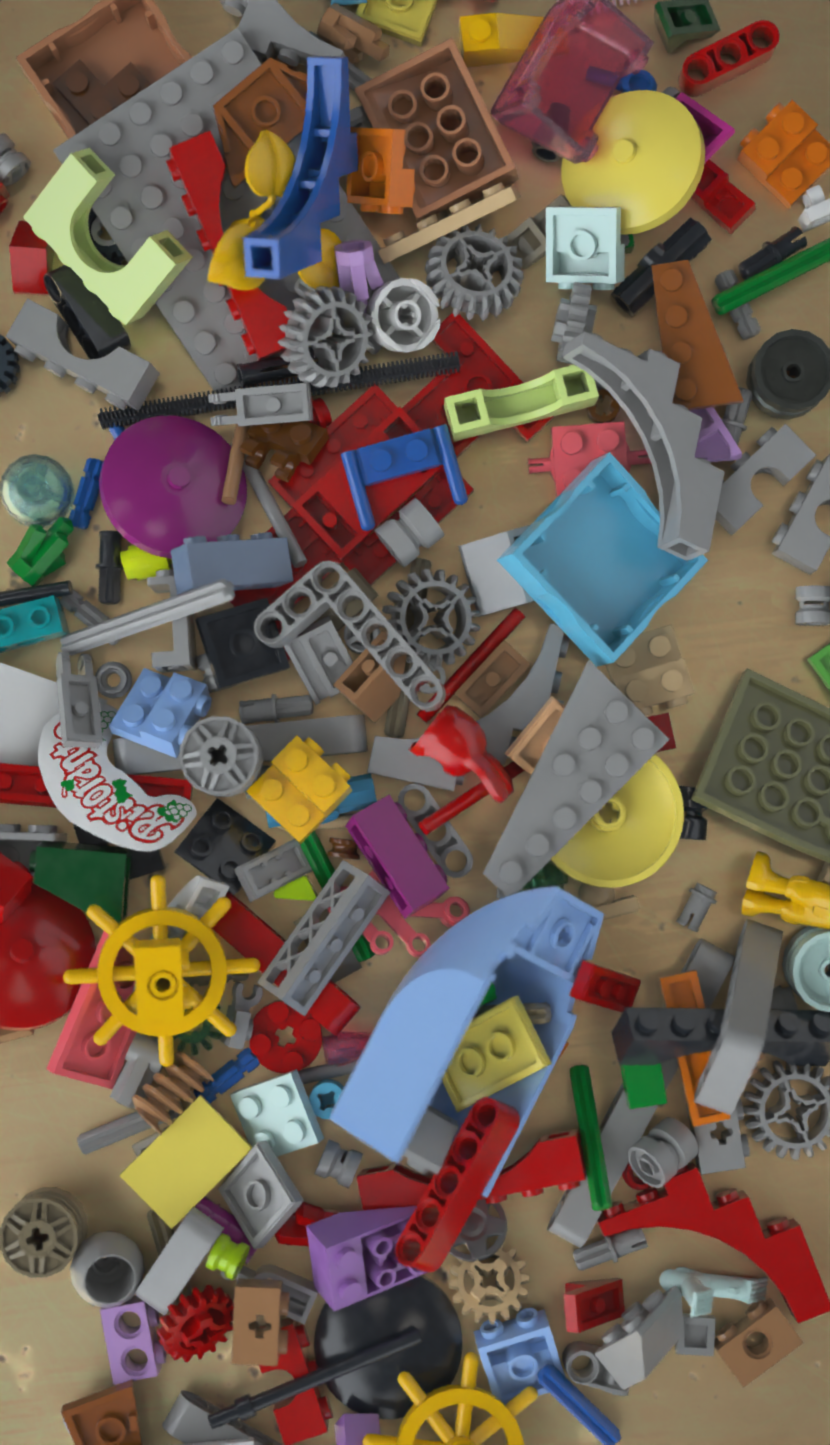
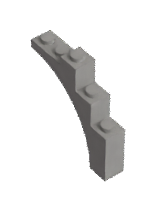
M220 0L225 11L238 17L242 16L238 29L261 64L270 57L276 59L277 56L282 62L291 66H298L299 63L307 66V57L311 56L345 57L343 50L317 39L297 24L277 0Z
M584 331L565 344L562 358L586 371L607 389L627 413L639 433L653 467L659 495L660 527L657 548L686 561L709 552L725 471L712 466L706 459L695 457L702 417L690 412L683 405L672 403L680 363L668 358L660 351L651 349L639 356H635L630 350L618 348L604 341L601 336Z
M551 623L548 626L540 654L521 685L510 698L487 716L476 721L486 735V751L498 759L502 765H505L506 759L509 758L504 753L517 739V737L511 736L512 731L522 732L549 700L551 693H558L562 672L556 671L558 658L566 657L570 638L564 635V632L557 624ZM375 736L367 773L454 791L455 784L463 785L465 776H450L444 773L443 766L437 760L428 756H415L408 750L412 743L418 742L420 738L398 739Z

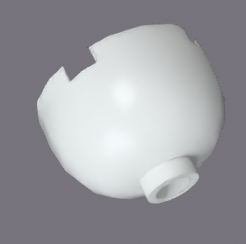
M399 278L384 283L373 292L367 304L366 313L373 317L367 326L376 332L372 337L378 344L390 351L408 353L425 348L434 340L440 328L441 319H438L437 307H440L438 298L428 285L418 279Z

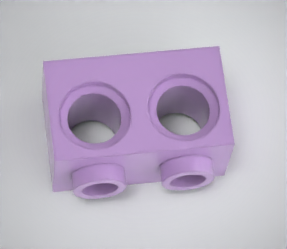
M133 1296L120 1306L101 1307L100 1314L113 1385L132 1379L135 1381L158 1376L162 1363H166V1351L160 1341H157L155 1326L160 1324L159 1312L137 1296ZM128 1311L136 1313L140 1317L141 1324L137 1327L128 1326L123 1320V1313ZM132 1349L144 1351L148 1361L142 1364L135 1363L130 1358L129 1351Z

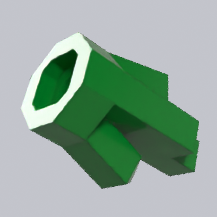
M60 516L48 531L44 530L40 524H31L16 552L6 563L25 582L31 586H38L47 575L66 564L63 551L69 545L67 537L74 530L71 519Z

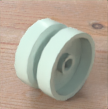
M807 926L791 938L784 950L782 967L785 980L791 986L794 993L803 1001L817 1010L830 1012V929ZM827 966L829 971L825 973L824 970Z

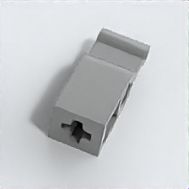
M271 1264L263 1265L257 1271L243 1266L235 1279L267 1280V1278H270L272 1280H283V1292H289V1312L286 1317L305 1324L318 1294V1291L314 1288V1282ZM221 1271L220 1275L224 1279L231 1280L225 1276V1273L223 1271Z

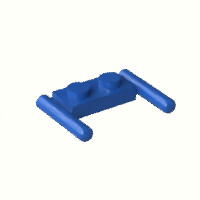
M447 424L340 454L360 526L364 531H370L375 527L365 486L375 485L443 465L454 503L463 505L468 501Z

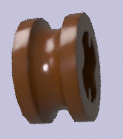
M598 390V399H600L601 403L604 399L611 402L609 410L612 413L607 416L605 412H603L602 416L598 415L595 412L597 404H595V406L586 408L587 415L594 423L612 422L620 410V405L608 390Z
M330 837L329 842L332 843L333 847L328 851L327 856L360 860V855L357 853L358 845L354 840Z

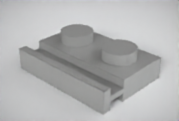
M327 616L308 626L289 644L284 646L315 705L321 703L320 700L328 696L331 698L340 693L333 684L353 663L330 617Z

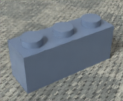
M271 532L250 535L251 539L240 540L239 534L219 536L216 542H206L205 536L183 539L184 545L171 550L177 595L221 579H225L227 582L231 581L234 585L233 591L277 588L293 582L287 537L273 538Z

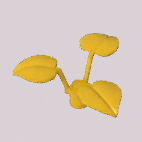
M262 130L257 141L247 155L245 163V177L251 190L258 196H268V199L257 209L250 210L249 218L237 219L230 224L229 229L222 236L210 264L207 280L212 283L226 285L237 290H252L259 287L265 279L246 277L244 237L257 230L266 221L260 215L276 202V196L282 198L296 161L293 152L285 141L269 130ZM321 229L322 261L297 272L303 282L313 289L319 286L339 287L334 247L342 242L331 230Z

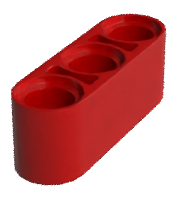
M768 20L756 21L691 54L684 61L679 74L678 85L680 90L689 97L702 96L765 64L772 57L779 42L780 33L778 28ZM762 38L768 43V47L760 48L754 44L752 39ZM730 54L734 56L736 63L727 64L721 59L720 55ZM698 70L703 73L705 79L700 81L694 80L689 76L688 72Z

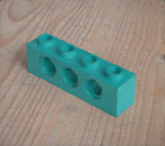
M54 595L0 609V653L57 639L70 633L63 606L60 604V599Z

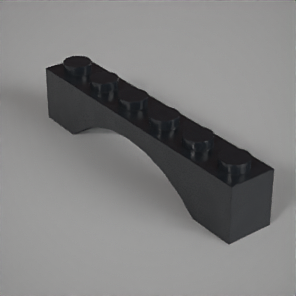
M625 1007L611 1032L619 1065H657L689 1054L712 1051L720 1035L725 1009ZM770 1009L765 1041L761 1052L783 1059L791 1066L794 1064L796 1066H805L807 1064H810V1066H826L830 1061V1012Z

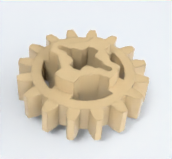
M487 1239V1250H488V1249L490 1248V1244H489V1241H488V1239ZM502 1245L494 1255L489 1257L496 1259L494 1263L482 1264L479 1260L467 1262L458 1259L461 1266H451L450 1273L457 1276V1279L449 1281V1288L459 1291L452 1297L454 1304L462 1301L465 1303L462 1308L464 1316L472 1310L475 1312V1322L479 1323L483 1315H486L492 1325L495 1324L496 1315L501 1314L506 1321L509 1320L508 1309L510 1307L516 1311L521 1310V1304L517 1298H527L528 1290L521 1287V1284L528 1283L530 1277L527 1274H520V1271L525 1268L526 1262L524 1260L514 1261L516 1255L515 1248L505 1253L503 1252ZM509 1269L514 1277L513 1291L510 1290V1287L504 1281V1277ZM466 1272L474 1280V1287L470 1290L469 1295L464 1286ZM484 1275L486 1278H490L492 1275H495L497 1287L494 1288L489 1285L484 1289L481 1276ZM485 1300H497L500 1303L495 1306L481 1305Z

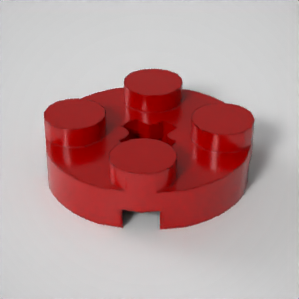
M276 1000L261 1008L254 1017L253 1031L249 1042L250 1049L258 1058L259 1063L273 1072L282 1074L295 1069L299 1072L301 1069L309 1066L319 1054L323 1042L322 1025L310 1014L306 1013L303 1016L282 1000ZM287 1026H290L294 1029L292 1035L297 1038L294 1044L288 1042L283 1046L278 1043L280 1037L276 1035V1031L278 1028L285 1030Z

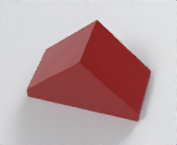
M18 221L9 245L14 294L49 296L44 285V275L53 269L54 249L33 232L32 226L27 221Z

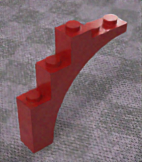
M693 1162L688 1163L682 1169H678L676 1175L663 1186L664 1189L657 1191V1188L653 1187L636 1194L637 1200L624 1205L622 1201L613 1202L612 1207L608 1210H603L597 1220L604 1237L630 1229L668 1227L691 1230L718 1239L745 1254L770 1277L779 1289L791 1315L798 1324L830 1311V1300L799 1223L794 1218L788 1220L787 1217H780L766 1224L767 1229L762 1230L749 1196L743 1190L737 1192L736 1188L717 1194L715 1196L716 1201L711 1202L699 1170Z

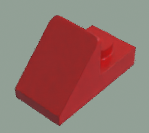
M622 1279L576 1281L565 1284V1293L563 1295L567 1332L580 1333L622 1317L621 1315L625 1311Z

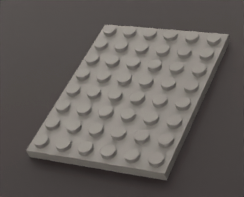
M238 27L53 149L55 155L63 164L71 153L90 148L115 174L114 178L94 202L92 210L128 263L150 236L168 230L193 256L155 304L215 394L216 389H218L219 393H221V389L225 393V388H227L228 392H230V387L233 392L235 386L238 389L241 385L237 374V364L258 361L256 354L249 356L244 346L241 335L246 333L241 319L234 321L226 303V300L230 299L231 296L226 285L219 287L218 283H212L207 280L213 254L211 250L204 252L196 234V231L201 229L196 215L189 217L181 199V195L186 194L181 180L173 181L165 161L171 159L169 147L211 130L226 165L219 202L221 226L224 234L234 220L249 218V211L257 209L268 199V196L261 197L255 194L248 185L247 180L236 189L231 185L213 110V105L262 65ZM302 133L288 144L295 158H297ZM339 184L340 216L320 223V228L331 230L339 237L341 242L357 239L371 241L374 261L383 283L399 279V275L390 262L383 264L378 250L381 249L353 204L347 203V195ZM276 196V202L273 206H277L281 199L280 197ZM297 272L281 279L265 278L262 284L257 287L268 297L286 306L287 310H295L292 299H303L293 288L296 281L300 278ZM367 280L369 298L367 299V301H369L375 290H371ZM281 351L265 359L279 357L283 354L284 351Z

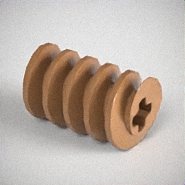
M180 1051L174 1054L178 1066L172 1064L169 1067H164L168 1075L167 1077L159 1073L153 1075L157 1087L147 1083L142 1086L146 1098L136 1094L131 1097L137 1113L159 1135L162 1134L158 1125L159 1121L168 1125L173 1123L169 1115L170 1110L179 1114L184 1112L179 1102L181 1099L191 1104L194 1102L190 1092L192 1088L202 1093L205 1091L201 1082L202 1078L214 1081L212 1076L193 1057Z

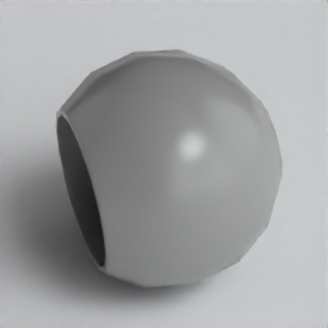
M113 1231L98 1232L83 1240L75 1252L70 1266L71 1283L79 1296L92 1306L102 1308L120 1306L130 1300L141 1284L145 1271L144 1257L137 1244L124 1234Z

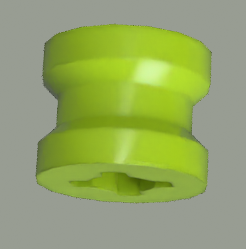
M221 1233L209 1254L206 1268L212 1271L219 1269L225 1273L227 1278L234 1281L246 1261L250 1246L243 1242L236 1244L231 1241L230 1236Z

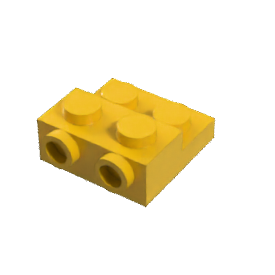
M296 735L271 761L272 765L246 792L301 844L352 792V788L347 783L351 776L336 762L330 767L320 757L324 751L314 740L308 737L303 741Z

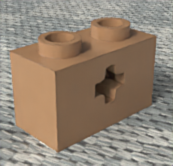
M238 1278L234 1294L231 1364L277 1366L280 1354L287 1353L288 1330H281V1316H288L289 1292H283V1280ZM257 1315H264V1321L267 1323L265 1329H258Z

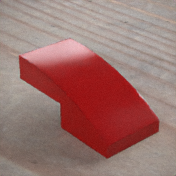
M709 159L704 164L700 182L691 198L731 235L756 210V203L730 183L729 175Z

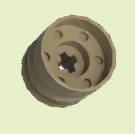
M43 1187L28 1193L5 1216L1 1225L0 1249L5 1261L16 1272L31 1278L49 1277L60 1272L73 1259L79 1245L85 1240L88 1233L87 1215L82 1203L70 1192L57 1187ZM38 1228L42 1234L47 1233L49 1236L44 1242H42L41 1237L35 1238L33 1235Z

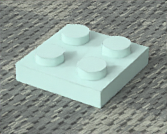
M297 1069L230 1094L247 1140L252 1147L257 1142L267 1141L278 1157L317 1144L324 1139Z

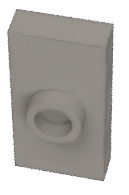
M295 839L234 869L250 902L313 871L300 844Z

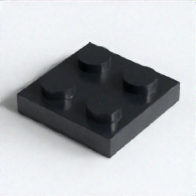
M267 597L201 616L195 620L218 690L290 668L284 647H269L257 638L254 631L256 618L270 606ZM275 621L270 622L265 630L266 636L270 639L279 636Z

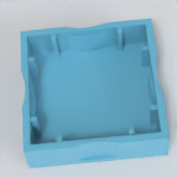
M609 452L592 460L497 561L589 660L598 667L614 663L646 629L657 610L665 602L675 597L704 566L708 559L704 555H700L686 561L657 548L660 511L650 501L645 490Z

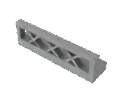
M343 860L257 983L305 1016L384 903L390 891L367 873ZM349 874L353 875L355 878L349 887L341 891V885ZM331 907L328 917L324 921L319 922V917L324 909ZM309 938V944L305 950L297 954L301 942ZM287 969L286 977L278 988L275 987L273 982L281 971Z

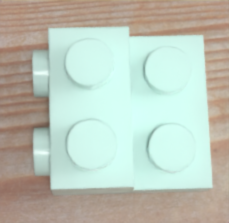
M546 207V282L558 283V289H572L574 282L593 283V290L615 289V284L624 281L625 244H621V207Z

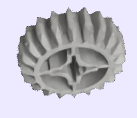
M481 224L476 226L475 231H471L467 225L461 227L460 233L454 230L448 233L446 237L438 238L436 245L429 251V260L426 261L425 265L427 274L426 284L432 287V291L437 298H442L440 303L441 309L451 306L453 307L452 313L454 317L460 314L461 311L466 313L468 321L473 318L474 314H478L482 321H484L488 317L489 312L497 317L501 314L502 308L508 310L513 300L518 297L521 289L520 284H522L524 278L523 271H521L523 265L522 258L516 257L517 246L506 247L508 243L507 235L498 239L495 237V228L490 230L489 233L482 232ZM455 258L457 262L456 270L454 273L449 274L446 264ZM499 271L502 282L494 287L492 275L494 272Z
M319 286L316 287V291H304V299H292L295 307L294 311H284L289 320L287 324L278 326L281 331L286 333L285 337L277 342L280 346L287 348L281 357L284 361L290 362L287 369L291 373L298 374L297 378L300 381L310 382L312 386L319 388L324 386L330 388L337 387L338 382L343 384L350 383V374H361L358 366L359 363L365 364L369 362L365 356L366 349L370 350L375 347L368 342V337L376 332L372 328L367 327L373 317L363 313L366 305L362 301H356L357 296L352 292L344 291L342 288L332 286V288ZM336 310L341 315L345 328L341 327L340 318L336 316ZM308 346L313 348L314 357L318 358V365L313 361Z
M430 569L422 570L420 577L415 572L408 574V583L403 580L396 583L400 594L392 591L387 595V598L395 603L394 606L386 605L382 609L384 613L392 615L391 619L387 621L426 666L430 661L433 668H441L442 659L447 665L454 664V653L459 657H464L467 652L463 644L470 646L476 642L469 635V632L480 630L478 624L471 623L472 618L479 617L481 614L479 610L471 611L470 604H474L477 598L474 596L465 598L464 596L469 589V585L462 584L456 588L458 576L455 574L450 575L445 581V571L441 569L437 570L434 576ZM422 589H433L443 593L446 597L442 601L432 604L426 598L421 599L417 592ZM408 603L411 604L409 608L414 614V623L409 629H407L405 621ZM455 608L457 623L455 632L452 634L454 629L449 624V614ZM439 610L433 619L435 624L424 627L430 618L427 613ZM431 633L436 639L441 638L446 644L438 649H430L416 641L420 637ZM406 656V662L412 663V658Z
M776 1060L773 1061L775 1071L773 1074L765 1067H762L760 1073L765 1080L761 1083L757 1079L752 1078L750 1083L757 1088L756 1093L750 1091L744 1093L746 1099L754 1102L753 1105L743 1106L745 1114L754 1115V1117L745 1122L748 1129L758 1128L753 1133L752 1138L756 1142L765 1139L763 1149L767 1152L772 1151L776 1146V1155L779 1158H784L789 1149L791 1158L799 1160L800 1149L802 1148L806 1156L809 1158L813 1157L812 1145L814 1144L822 1151L826 1150L827 1146L822 1141V1138L825 1135L830 1138V1090H828L830 1088V1076L821 1079L824 1069L816 1066L810 1072V1064L799 1066L797 1070L795 1064L791 1066L786 1062V1070H784L783 1065ZM799 1079L808 1081L815 1087L818 1094L798 1096L795 1089L791 1087L789 1080ZM779 1085L778 1102L776 1105L768 1108V1112H765L768 1096ZM790 1097L795 1103L801 1105L796 1108L797 1115L795 1117L797 1121L788 1112L786 1113V1111L791 1109ZM821 1105L819 1119L809 1131L808 1117L812 1112L818 1110V1106ZM773 1122L778 1124L789 1122L792 1129L795 1130L797 1137L787 1138L776 1135L771 1131L768 1124Z

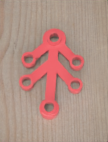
M372 869L368 875L380 883L381 881ZM342 886L341 891L346 890L348 886ZM388 895L375 915H379L406 944L410 955L421 957L430 947L429 938L425 934L416 933L401 917L402 914L390 895ZM450 897L443 903L432 902L409 917L439 918L444 926L451 928L470 914V909L464 899ZM450 906H459L461 916H453L449 910ZM331 907L327 908L329 914L331 912ZM370 921L362 935L368 940L370 948L375 954L385 955L393 947V937L387 931H378ZM377 937H383L387 940L388 946L386 949H380L376 946L375 940ZM414 939L423 941V951H417L413 948L412 941Z

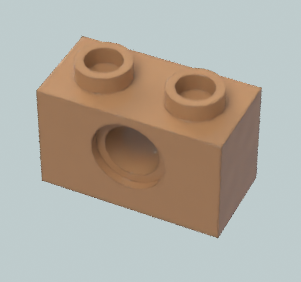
M771 1298L765 1302L760 1300L753 1303L746 1310L744 1318L736 1324L733 1322L727 1323L715 1334L717 1337L714 1342L716 1351L743 1388L804 1343ZM762 1332L764 1335L763 1340L758 1346L750 1347L746 1345L747 1337L751 1333Z

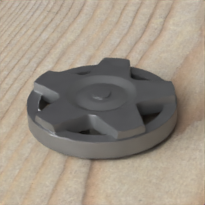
M485 1199L478 1200L449 1252L452 1256L467 1262L482 1261L494 1255L501 1248L507 1235V1219L499 1203L491 1205L497 1210L500 1218L489 1215L490 1204H486ZM498 1236L496 1242L487 1250V1239ZM465 1244L470 1254L459 1252L454 1247Z

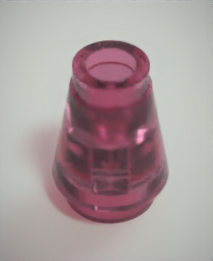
M341 1031L338 1036L332 1033L331 1035L323 1036V1050L327 1066L336 1065L338 1068L357 1061L372 1032Z

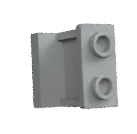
M173 570L156 571V577L147 578V586L155 593L170 592V597L177 595ZM193 613L172 621L174 651L151 652L152 667L161 673L198 670L195 660L197 653Z

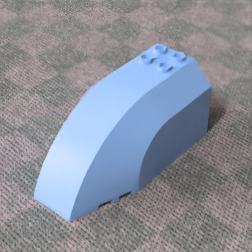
M555 886L526 890L503 897L476 910L456 923L423 953L392 994L330 1113L329 1120L396 1163H399L428 1105L458 1122L456 1137L473 1105L457 1112L441 1079L489 985L493 982L497 999L487 1005H498L517 995L522 1003L547 1002L551 1007V1021L545 1024H533L552 1064L489 1096V1098L514 1107L519 1113L520 1124L481 1194L488 1198L574 1028L577 1017L576 1014L572 1013L575 998L569 996L582 961L592 960L604 913Z

